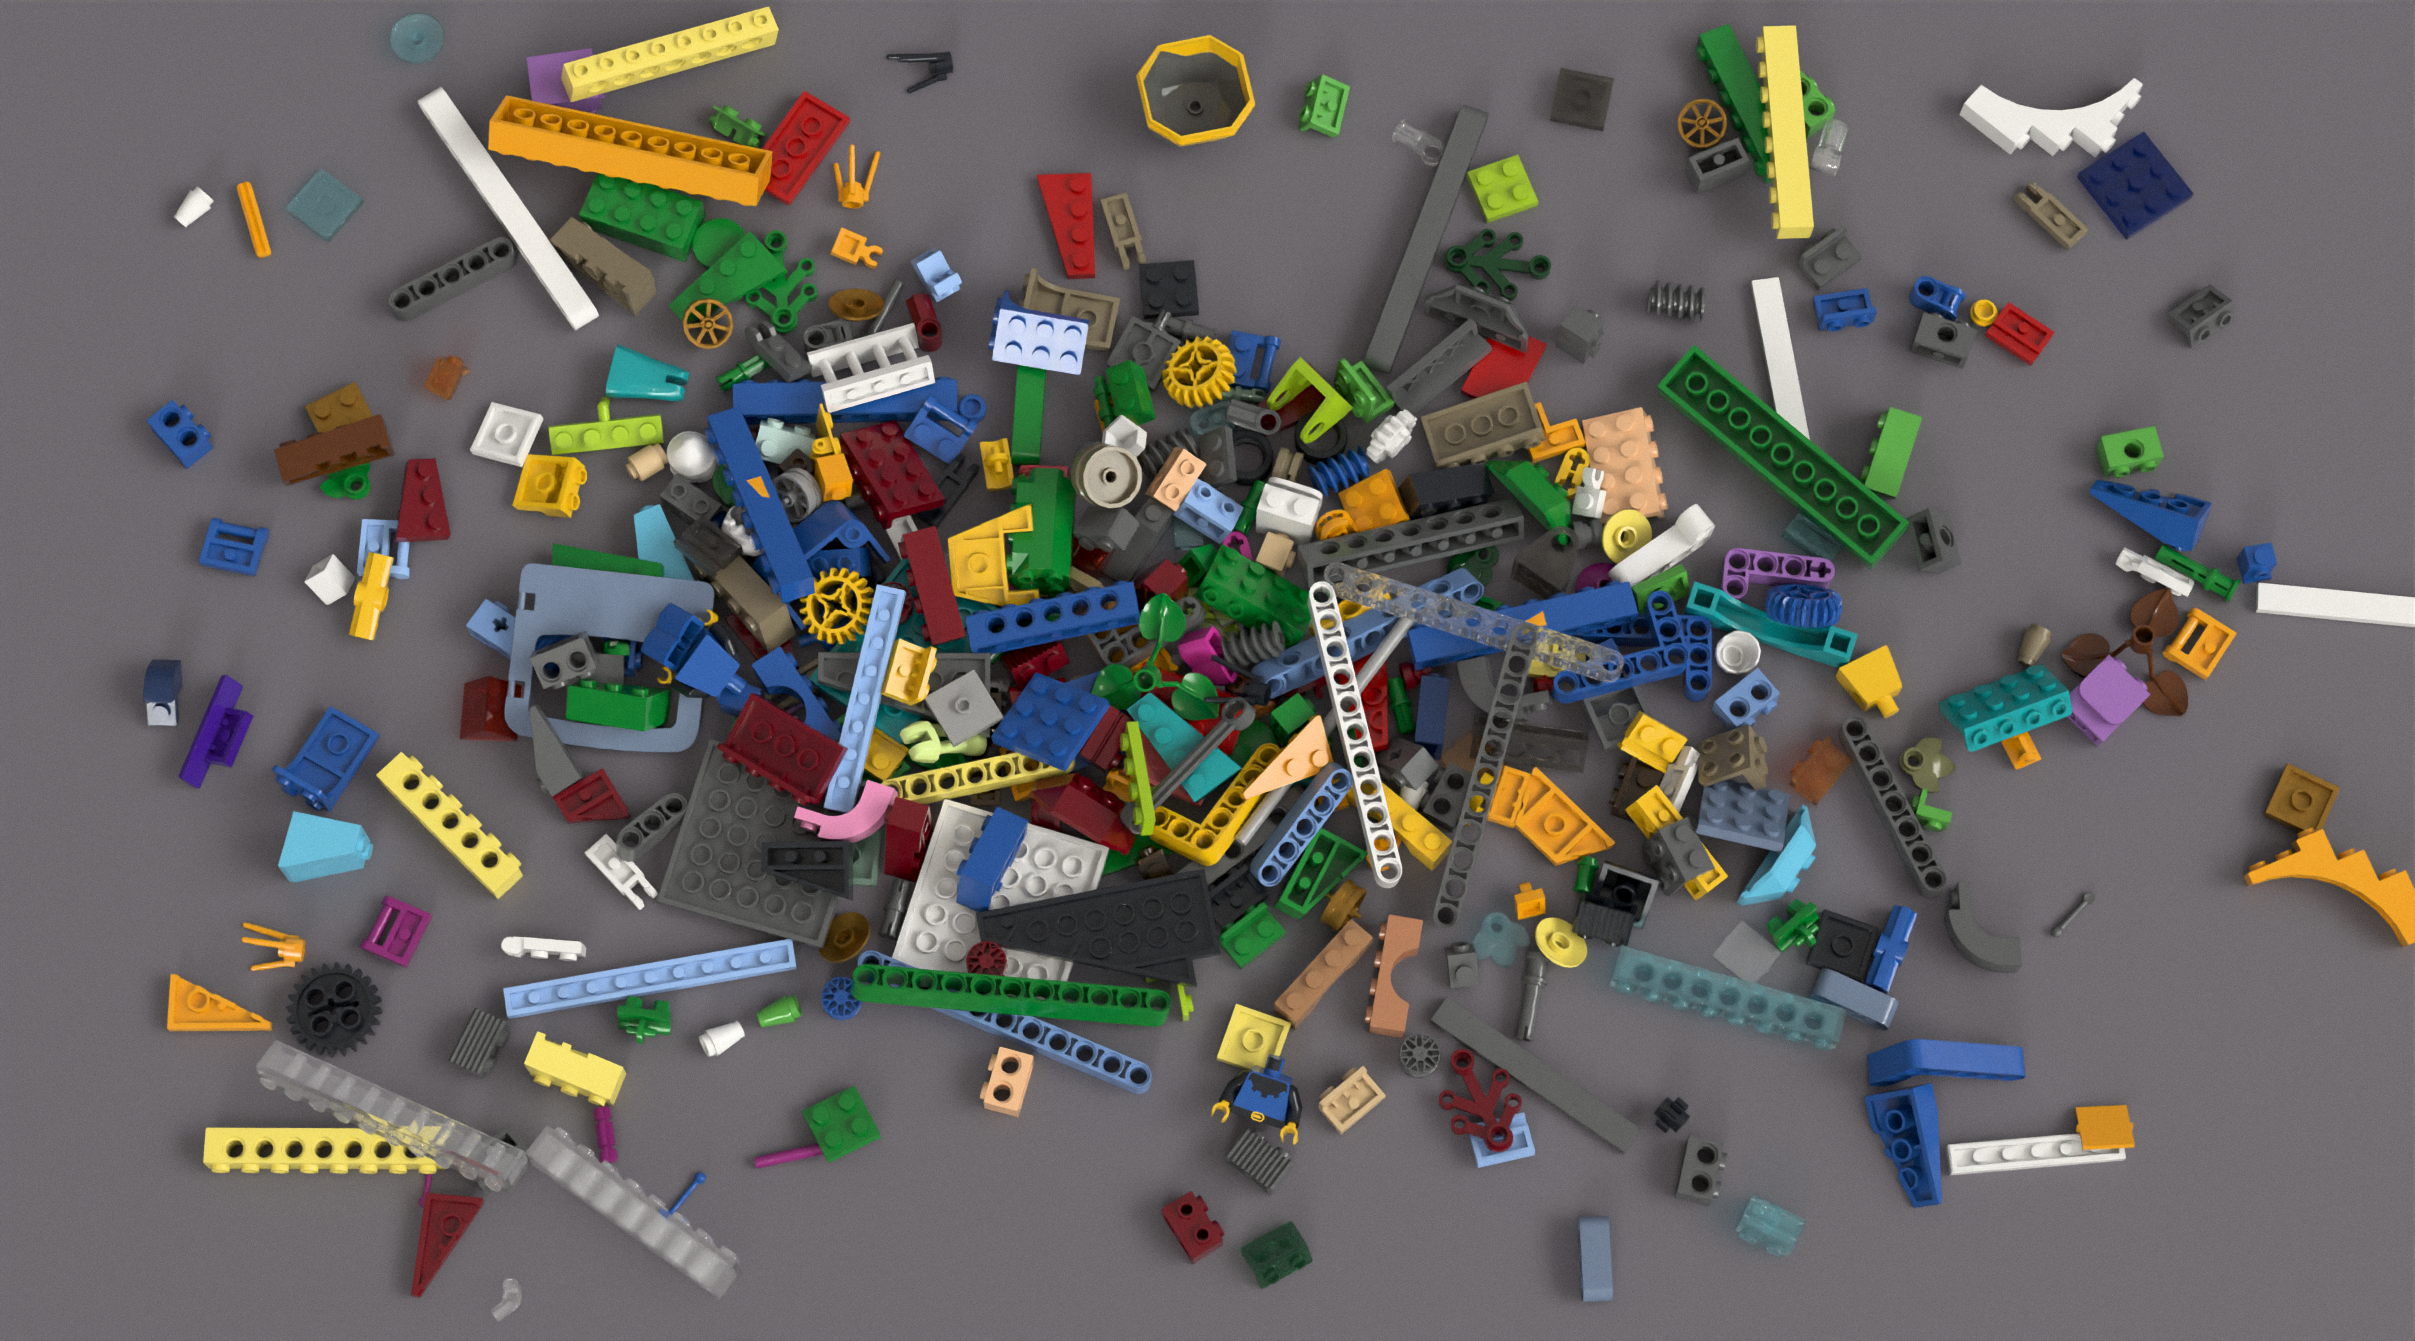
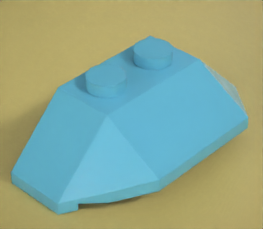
M1801 805L1786 827L1782 852L1771 850L1741 893L1737 901L1741 906L1782 899L1786 891L1792 894L1800 882L1797 875L1801 869L1807 871L1816 857L1812 853L1816 843L1808 808L1805 805Z

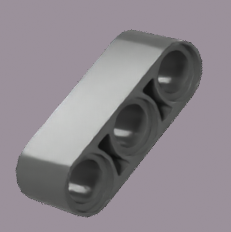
M675 792L665 795L625 826L617 837L616 853L618 857L626 862L635 861L682 824L687 809V801L684 796ZM670 807L677 808L679 812L671 813L667 811V809ZM648 824H653L657 826L658 829L649 830L645 826ZM626 841L634 842L636 846L627 847L623 843Z

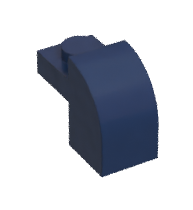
M152 659L148 665L143 689V702L147 703L148 725L177 726L179 722L177 695L182 688L181 660Z

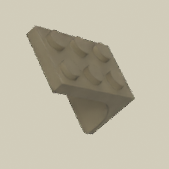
M1032 267L1031 273L1025 274L1023 290H1025L1024 300L1020 299L1018 306L1035 311L1089 320L1085 348L1110 353L1120 307V298L1053 285L1040 277L1038 267Z

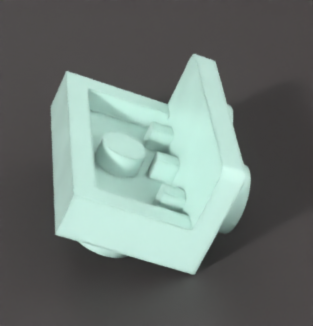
M768 418L767 421L761 420L755 444L762 460L781 464L795 449L801 450L810 458L812 443L815 440V434L811 433L810 428L795 425L794 428L783 426V421L774 418Z

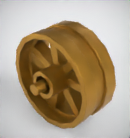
M1695 99L1687 103L1678 117V130L1682 139L1689 146L1698 149L1710 148L1718 144L1724 137L1727 129V118L1723 109L1716 102L1709 99ZM1696 104H1709L1704 116L1700 115ZM1690 107H1692L1697 117L1696 120L1683 118ZM1712 107H1715L1722 116L1710 120L1707 119ZM1723 121L1721 133H1717L1709 124ZM1682 122L1695 124L1696 126L1685 135L1682 129ZM1698 130L1700 131V144L1688 139ZM1706 130L1713 134L1715 137H1717L1715 140L1707 144H1705Z
M702 298L691 303L685 310L682 319L683 331L689 341L697 347L704 349L717 348L724 344L731 336L733 329L732 315L728 308L720 301L712 298ZM707 303L706 316H702L694 307ZM711 303L723 309L713 317L710 316ZM690 312L694 313L700 319V322L687 324ZM725 314L727 315L728 327L715 323L717 319ZM702 327L695 340L690 335L688 329ZM714 328L727 331L719 341H717L713 332ZM706 331H709L713 343L711 344L700 343Z
M1347 879L1333 895L1328 892L1325 896L1329 901L1320 918V922L1330 926L1338 934L1351 919L1355 917L1359 920L1362 916L1358 913L1359 907L1367 894V890L1357 886L1351 879Z

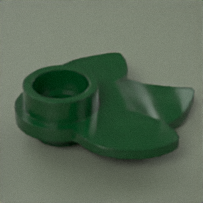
M1496 546L1457 554L1449 562L1447 574L1457 569H1467L1485 587L1492 579V567L1498 562L1499 551ZM1481 551H1489L1487 559L1480 558Z

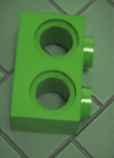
M1800 70L1806 139H1808L1832 122L1836 109L1833 101L1818 90L1815 80L1810 76H1806ZM1815 110L1821 115L1814 116L1809 111Z

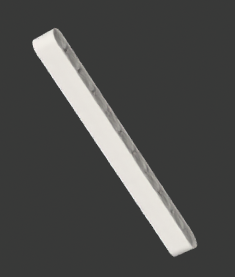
M440 86L417 100L429 122L572 328L576 331L599 317L589 297L444 89Z
M1317 582L1310 588L1307 604L1347 768L1353 778L1352 788L1373 875L1379 886L1391 888L1399 882L1402 875L1401 860L1335 591L1329 583ZM1317 592H1323L1328 596L1329 600L1319 603L1314 599L1313 595ZM1324 619L1332 620L1335 628L1325 630L1321 627L1320 622ZM1331 646L1338 647L1342 655L1331 657L1327 653V649ZM1336 674H1344L1349 682L1345 685H1339L1334 681L1333 677ZM1344 701H1350L1354 704L1355 710L1353 712H1345L1341 709L1340 704ZM1351 728L1358 729L1362 737L1358 740H1352L1348 737L1347 731ZM1363 756L1368 760L1369 765L1364 768L1357 767L1354 763V758ZM1369 783L1374 786L1375 793L1367 796L1362 793L1360 786ZM1371 811L1379 812L1382 816V821L1372 823L1368 820L1367 814ZM1377 839L1386 840L1389 844V849L1386 851L1377 850L1374 846V841ZM1383 867L1393 868L1396 877L1393 879L1384 878L1381 874V869Z

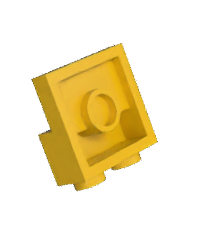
M528 454L512 506L517 510L543 512L546 516L571 518L573 510H577L580 505L579 487L585 484L587 480L585 466L575 457Z

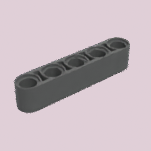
M504 237L495 238L395 289L389 296V304L394 316L401 321L412 320L514 267L517 260L512 243ZM501 251L508 252L504 257H497V254ZM475 264H484L483 267L478 270L472 269V267ZM452 276L459 277L455 282H447ZM426 289H434L429 295L422 294ZM401 302H409L404 308L397 307Z

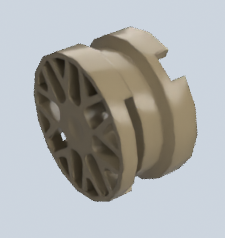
M1282 447L1271 477L1296 483L1304 454L1298 452L1293 454L1289 452V449Z

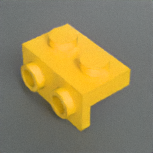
M902 639L896 640L881 694L910 706L924 700L930 688L929 684H927L930 673L933 672L936 666L937 658L935 654L937 648L930 646L924 649Z

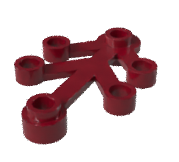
M1458 1049L1451 1056V1069L1456 1074L1462 1076L1473 1101L1456 1096L1451 1090H1444L1439 1095V1106L1444 1110L1456 1108L1482 1118L1486 1127L1469 1122L1463 1115H1456L1451 1119V1131L1456 1135L1468 1133L1482 1138L1489 1150L1498 1153L1504 1152L1513 1143V1133L1509 1127L1515 1113L1521 1110L1522 1099L1518 1094H1508L1504 1100L1505 1109L1499 1122H1497L1493 1112L1503 1088L1509 1085V1072L1501 1068L1493 1072L1492 1084L1487 1097H1485L1472 1071L1474 1067L1473 1054L1466 1049ZM1463 1061L1467 1063V1066L1461 1068L1457 1066V1063ZM1502 1075L1506 1080L1499 1082L1496 1080V1077ZM1450 1097L1453 1101L1451 1103H1444L1442 1099ZM1515 1100L1518 1102V1105L1511 1107L1508 1105V1102ZM1456 1122H1463L1465 1126L1457 1128L1454 1124ZM1501 1136L1504 1140L1502 1142H1495L1493 1138Z

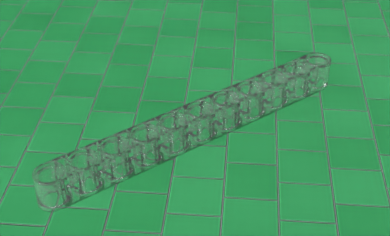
M1331 563L1324 570L1323 582H1327L1333 587L1336 597L1507 651L1513 629L1519 624L1527 623L1532 625L1538 634V642L1533 656L1534 660L1607 683L1615 682L1622 673L1624 659L1620 652L1343 563ZM1333 575H1339L1344 580L1341 583H1333L1329 578ZM1363 583L1369 585L1371 589L1367 592H1361L1356 586ZM1388 592H1393L1398 596V598L1396 600L1389 601L1385 599L1383 595ZM1421 601L1425 604V607L1420 610L1415 609L1411 606V603ZM1443 609L1449 610L1453 616L1443 618L1438 612ZM1469 618H1475L1480 622V625L1471 627L1465 621ZM1495 627H1503L1506 629L1507 634L1497 635L1493 632V629ZM1521 629L1517 634V641L1522 645H1527L1520 638L1525 635L1533 638L1531 630ZM1557 644L1562 648V651L1553 653L1548 649V646ZM1585 653L1590 660L1581 662L1577 660L1575 655ZM1613 662L1617 669L1609 671L1603 667V663Z

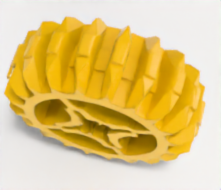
M1196 336L1195 341L1192 343L1186 339V345L1183 347L1177 346V352L1170 353L1172 359L1164 362L1167 365V369L1162 371L1163 385L1168 391L1169 396L1181 406L1186 404L1190 409L1195 404L1202 409L1206 402L1213 406L1215 398L1222 400V393L1230 392L1228 384L1235 383L1233 375L1237 373L1235 359L1230 354L1231 352L1228 347L1222 345L1217 339L1213 341L1208 336L1203 341ZM1183 383H1187L1188 385H1193V386H1185V385H1182V384H1183Z
M831 568L829 575L827 572L821 571V580L813 577L815 593L808 595V598H800V601L807 605L799 611L801 614H808L802 622L805 625H811L808 632L810 634L817 633L818 640L823 641L827 638V643L833 645L837 640L839 644L844 645L847 638L852 642L856 641L855 632L860 635L865 634L862 626L863 624H868L867 617L871 612L869 605H872L874 598H868L873 593V589L871 587L865 588L868 581L865 578L858 580L859 573L853 571L849 574V570L846 568H842L840 572L836 568ZM843 584L842 588H838L833 595L824 594L831 586ZM852 591L855 592L857 597V611L851 606ZM829 600L839 602L847 612L837 610ZM819 602L825 607L823 622L819 615ZM850 617L852 619L847 625L832 629L834 624H838L842 618Z

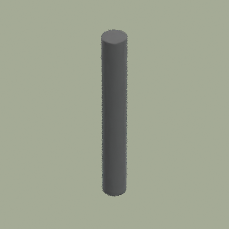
M894 280L883 300L884 310L880 315L874 317L865 336L880 332L904 286L902 281Z

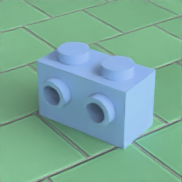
M1197 478L1173 515L1218 544H1221L1232 532L1244 507L1212 488L1208 483Z

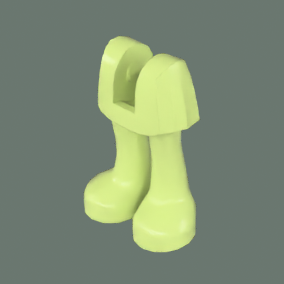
M928 721L914 722L900 731V737L904 744L921 741V743L916 744L908 751L911 760L916 762L935 763L939 759L940 754L946 753L980 756L984 754L987 747L986 737L975 735L953 748L949 740H939V737H947L939 724H930Z

